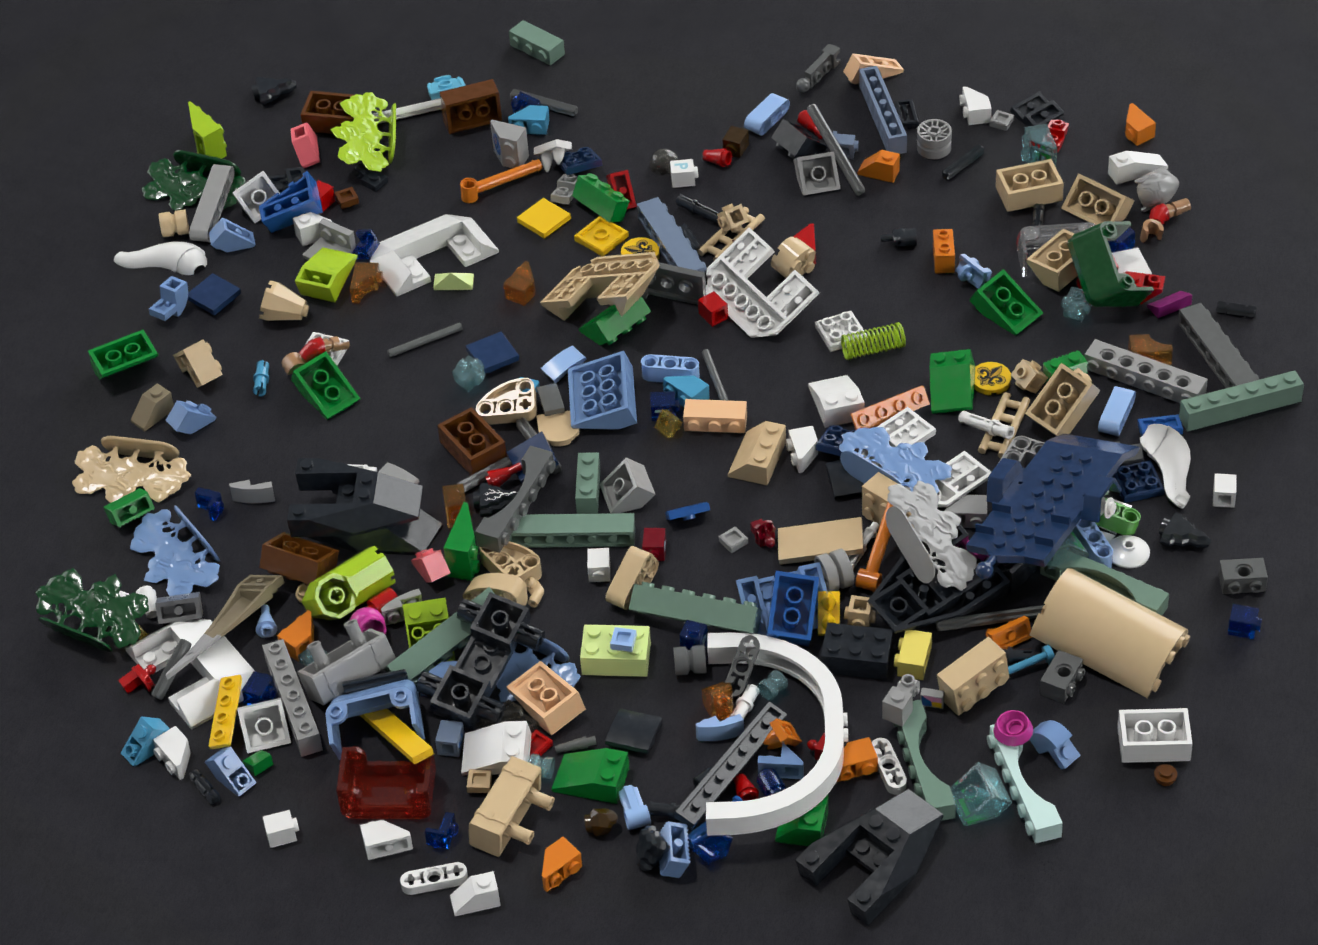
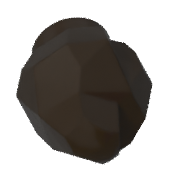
M607 808L593 809L590 814L584 815L587 833L593 832L595 836L606 835L611 831L612 825L618 822V815Z

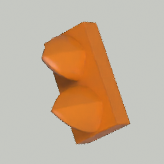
M1024 615L996 629L989 628L986 631V637H990L1001 649H1007L1008 646L1013 647L1032 638L1030 636L1031 625L1029 618Z
M776 718L769 723L772 730L766 736L764 745H768L767 749H776L782 747V744L797 746L802 740L790 722Z

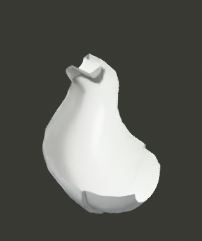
M174 241L158 244L139 251H121L114 257V262L125 268L161 267L183 275H194V270L197 266L204 265L206 267L207 258L205 251L200 247L187 242Z
M1163 424L1148 425L1146 432L1140 437V444L1147 452V455L1160 467L1167 498L1177 507L1183 509L1190 498L1186 491V477L1191 460L1189 446L1181 434L1172 427Z

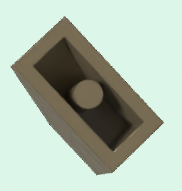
M157 383L142 394L131 418V423L146 431L168 415L174 406L171 392Z

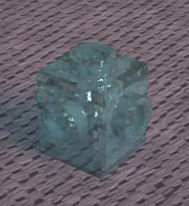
M1071 287L1068 295L1063 297L1061 308H1064L1063 317L1083 321L1085 315L1090 313L1092 306L1087 302L1083 290L1076 287Z
M469 355L465 359L460 360L452 371L454 381L468 392L476 385L481 384L485 377L483 363L477 358L474 360Z

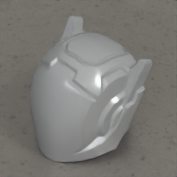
M1162 170L1148 173L1136 179L1135 183H1138V198L1143 205L1141 211L1146 212L1159 204H1165L1170 201L1179 187L1178 179L1173 174Z

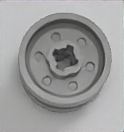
M940 119L923 121L917 128L918 153L927 159L946 157L951 151V126Z
M842 548L831 551L829 555L825 553L815 557L814 563L820 562L827 591H838L839 587L844 589L854 585L852 565Z

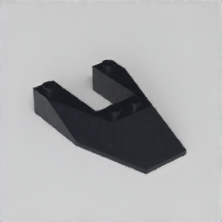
M298 458L295 475L299 491L338 490L336 504L289 505L287 523L291 537L357 536L419 520L423 494L422 485L379 472L320 458Z
M332 490V493L338 495V490ZM420 509L419 520L357 536L308 538L357 553L375 546L378 549L375 551L377 554L415 555L422 550L429 549L442 529L443 523Z
M959 525L957 526L958 536L952 539L951 542L953 546L965 549L969 534ZM922 541L928 553L930 554V549L928 545ZM933 552L932 557H935L936 552ZM903 555L868 599V603L896 634L956 618L989 606L1007 594L1011 581L996 566L993 568V574L990 578H977L968 584L963 591L954 586L948 588L941 586L937 580L938 570L936 568L933 580L929 583H923L916 577ZM939 559L933 560V562L936 561L938 563L937 565L944 566L942 564L944 561ZM940 569L942 573L946 572L945 569Z
M907 789L810 844L796 859L799 874L817 886L848 854L872 872L847 899L850 912L866 925H869L916 876L944 817L943 813Z

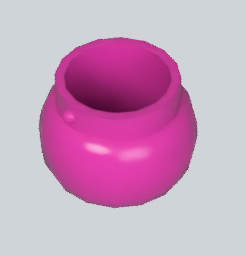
M364 607L352 614L350 620L357 619L362 633L371 628L386 634V623L383 615L378 610Z

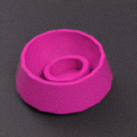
M1010 710L999 716L994 724L993 732L995 738L1000 743L1007 746H1019L1029 741L1033 735V726L1024 713Z

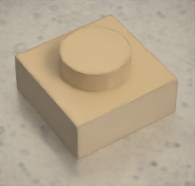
M469 769L467 793H489L492 770Z

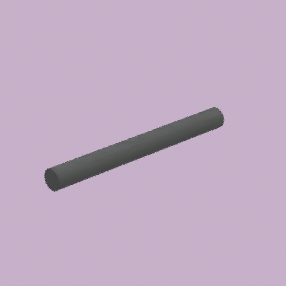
M459 322L387 350L389 357H393L463 330L462 325Z
M705 349L702 351V356L720 400L729 401L710 351Z

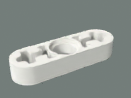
M885 738L873 740L872 745L878 756V771L887 791L894 795L904 792L907 788V778L891 743ZM877 748H881L882 750H885V753H884L885 755L882 756L881 750H880V749H877ZM885 763H892L895 767L885 769L883 765ZM894 776H895L896 782H897L899 785H896V783L893 782V777H894Z
M460 862L408 871L400 878L401 888L405 894L414 895L462 885L468 879L466 866ZM455 872H459L460 875H459V876H455L454 873H455ZM432 875L440 876V879L436 882L428 880ZM409 881H413L414 884L409 885Z

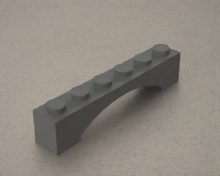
M530 445L521 459L525 478L519 492L501 511L489 518H483L475 531L477 546L500 553L504 545L509 543L511 534L517 530L521 518L526 516L530 504L536 500L540 488L545 486L547 477L555 469L556 462L553 458V452Z

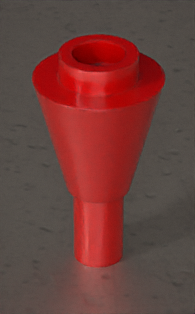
M807 110L801 111L798 115L797 123L814 132L819 139H822L823 137Z
M519 462L508 468L487 471L488 475L485 476L488 484L500 487L511 475L521 471L522 465Z

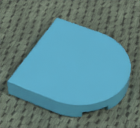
M445 75L435 78L433 83H428L427 89L431 100L440 98V92L466 85L459 76L451 78V75Z

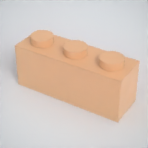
M685 399L683 414L684 431L745 433L747 401Z

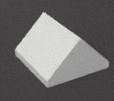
M262 171L232 193L245 213L254 223H257L261 220L259 206L276 193H279V191L265 172Z

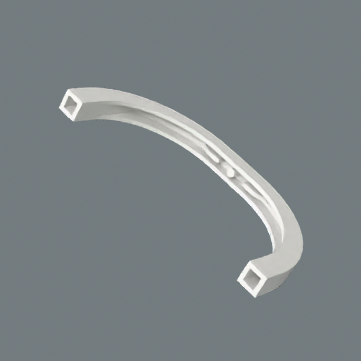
M708 633V664L733 663L742 638L752 635L760 643V651L755 665L767 666L783 671L797 678L811 689L818 698L824 712L825 745L820 759L814 768L799 782L781 792L748 801L706 802L707 836L748 834L786 824L813 809L827 796L838 780L844 762V742H848V728H843V726H848L847 713H843L841 692L828 668L818 658L797 645L760 634ZM750 641V643L744 644L747 648L746 654L741 653L740 656H746L752 660L753 657H749V652L751 649H755L756 646H754L753 641ZM739 661V662H738V663H742V664H748L746 661Z

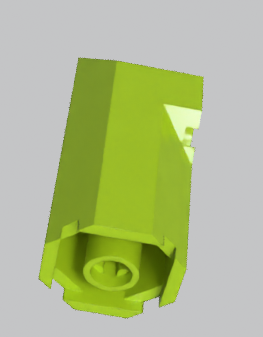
M375 546L369 547L309 583L301 601L306 611H311L312 617L326 620L340 619L355 610V607L395 584V579L391 580L394 571L383 553L377 554L375 551L378 549Z

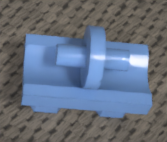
M966 254L960 255V263L955 272L958 273V278L961 281L967 280L979 289L986 281L990 280L992 274L990 269L981 267L979 261L975 258H970Z

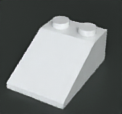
M848 375L808 383L825 428L853 422L851 413L864 408V400L859 388Z
M527 721L501 722L465 733L461 774L468 775L469 769L492 770V775L501 774L502 768L507 764L511 756L529 762L532 733Z

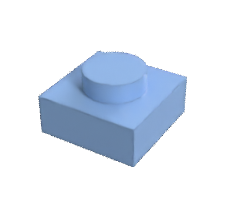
M615 627L610 642L611 650L632 652L637 637L636 630Z

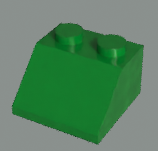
M828 795L804 815L778 826L775 842L810 846V844L822 838L828 816Z

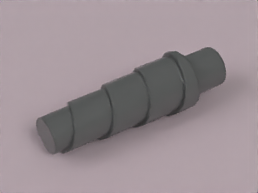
M583 736L582 738L558 744L555 746L556 754L587 749L588 746L597 745L595 736L587 738Z

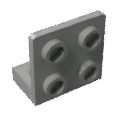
M323 218L319 222L321 237L303 253V258L309 260L322 247L352 253L356 249L354 231Z

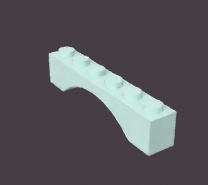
M990 725V735H987L988 745L990 749L993 748L995 751L996 764L998 766L1001 765L1003 769L1002 776L1004 782L1010 785L1012 800L1017 801L1019 816L1025 819L1027 834L1029 836L1032 835L1035 844L1062 837L1063 823L1055 805L1038 796L1027 785L1021 775L1018 760L1023 751V745L1007 746L1000 743L995 738L993 732L994 725Z

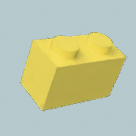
M907 630L905 631L904 638L900 637L898 644L900 654H896L894 659V667H897V676L902 677L905 674H911L915 679L924 680L932 648V633Z

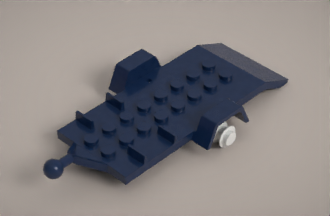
M1061 434L1047 440L1026 468H1023L1019 460L1002 458L988 476L986 501L992 502V512L982 524H975L976 532L966 544L968 552L987 555L988 557L986 562H980L976 566L977 576L981 579L990 578L996 562L1027 563L1045 567L1080 519L1098 523L1103 513L1105 518H1110L1116 511V503L1112 497L1105 501L1104 495L1108 490L1122 491L1117 480L1112 478V476L1123 461L1134 457L1138 453L1139 447Z

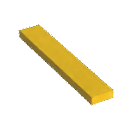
M383 709L360 715L413 764H417L434 754L432 747L390 710Z

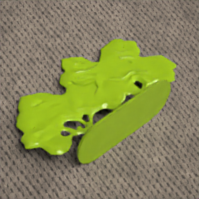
M366 92L364 95L355 94L350 99L340 103L343 110L348 115H351L354 121H345L340 127L330 129L337 138L347 142L339 148L338 158L348 165L362 161L368 170L381 172L382 168L392 163L394 157L396 103L391 107L390 117H386L382 112L388 106L386 100L377 98L373 92ZM372 111L379 113L378 116H381V118L374 116ZM381 121L389 122V133L379 131L377 128L378 123ZM382 136H389L388 147L379 143ZM386 150H388V161L382 154Z

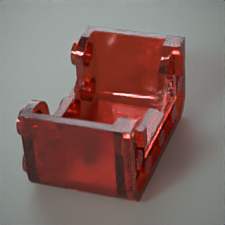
M342 747L336 790L342 815L348 818L422 819L431 815L436 773L434 754L417 764H413L411 761H367V755L361 748Z

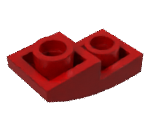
M1058 119L1051 120L1046 127V134L1040 145L1045 146L1046 150L1051 151L1052 149L1053 152H1059L1066 137L1069 123Z

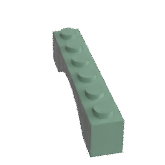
M1060 546L1045 567H1040V574L1055 581L1060 578L1066 569L1072 568L1160 615H1163L1168 608L1169 593L1125 575L1123 572L1109 568L1104 564L1095 562L1083 555L1072 552L1065 547Z
M916 700L913 701V711L903 727L893 723V726L898 727L899 730L897 731V738L899 744L904 746L905 762L909 761L910 764L908 772L910 779L915 780V794L943 813L944 817L942 820L955 818L956 804L950 786L940 781L931 773L920 755L919 746L926 732L927 716L922 701Z

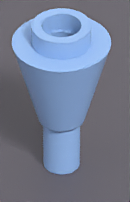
M264 604L261 606V615L256 626V633L260 637L267 638L276 634L277 626L270 614V607Z

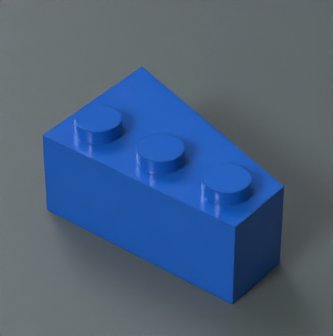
M308 171L303 173V177L294 183L292 181L288 184L289 187L282 193H276L259 206L262 223L271 233L294 224V217L309 212L315 214L323 212L317 182Z

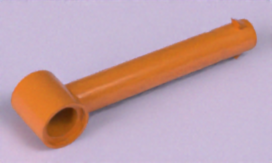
M539 159L531 160L529 163L480 181H476L474 178H465L460 182L461 200L465 203H474L478 200V193L528 174L539 172L543 169L542 163Z
M887 502L866 569L860 568L855 582L856 587L873 592L882 582V574L878 573L891 535L886 524V512L893 506L889 502Z

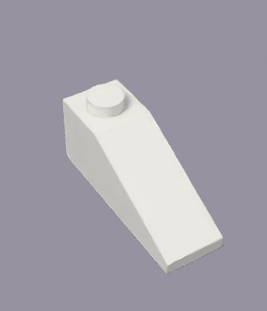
M1124 151L1109 156L1108 174L1118 185L1154 172L1158 167L1168 169V165L1158 154Z

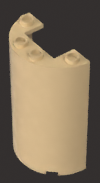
M1072 568L1066 569L1053 586L1044 602L1045 605L1042 608L1041 614L1038 613L1030 636L1050 645L1056 650L1082 658L1084 665L1148 698L1152 691L1156 692L1162 682L1159 679L1162 669L1166 663L1171 664L1181 647H1186L1191 637L1188 635V629Z

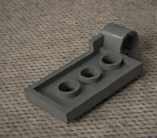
M659 262L660 266L642 298L646 299L650 294L698 305V299L706 295L705 272Z

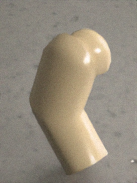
M529 577L525 581L527 590L531 594L528 604L535 608L544 594V588L535 578Z

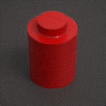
M387 588L368 600L367 607L374 608L381 613V608L398 596L393 589Z

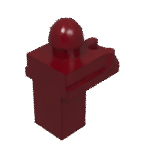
M761 518L751 522L750 528L755 536L756 544L759 547L764 545L769 548L774 547L776 528L772 520L763 521Z

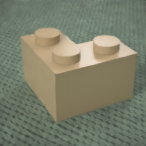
M204 339L173 355L182 373L188 370L197 388L223 375L220 363L214 360L211 354L212 349Z

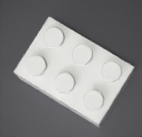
M1188 708L1119 710L1118 735L1122 763L1191 760L1192 737Z

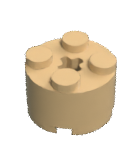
M789 237L780 244L778 255L774 254L771 260L772 268L785 278L794 270L802 276L804 273H810L814 269L815 264L813 261L816 252L797 237Z

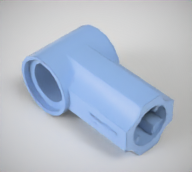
M632 785L624 786L619 791V798L624 809L623 813L628 830L651 825L648 808L646 805H643L638 788Z

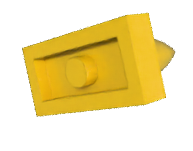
M818 591V636H825L827 622L840 624V591Z

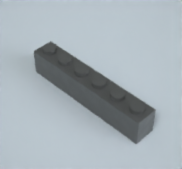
M1202 303L1179 309L1178 325L1225 388L1260 380L1259 376L1251 370L1249 363L1242 358L1239 350L1233 346L1229 336L1224 334L1219 323L1215 322L1211 317L1210 311L1206 310Z

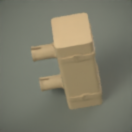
M514 756L510 757L469 823V844L471 846L500 857L511 837L527 845L531 843L534 831L519 826L531 804L550 811L555 801V797L539 792L541 789L540 767Z

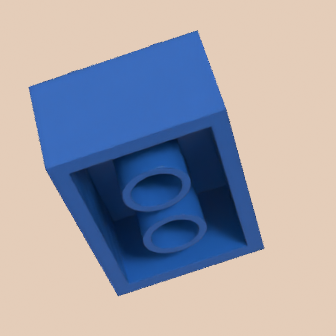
M782 571L775 572L766 636L781 639L795 645L809 646L812 636L819 577Z

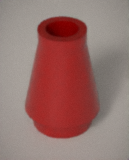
M726 148L704 150L703 160L725 167L730 165L732 153Z
M738 774L734 779L737 796L743 801L758 799V789L747 779L745 774Z

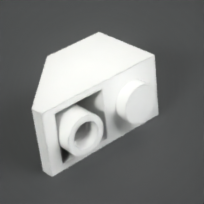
M963 87L959 100L960 105L964 106L963 116L967 118L968 124L989 123L992 108L988 96L971 88Z
M813 426L789 430V439H786L787 450L792 452L790 455L792 465H796L798 473H803L818 455L816 450L818 440Z
M174 726L153 739L155 745L153 752L159 761L163 760L165 762L168 772L171 775L175 774L181 780L184 778L191 751L188 739Z

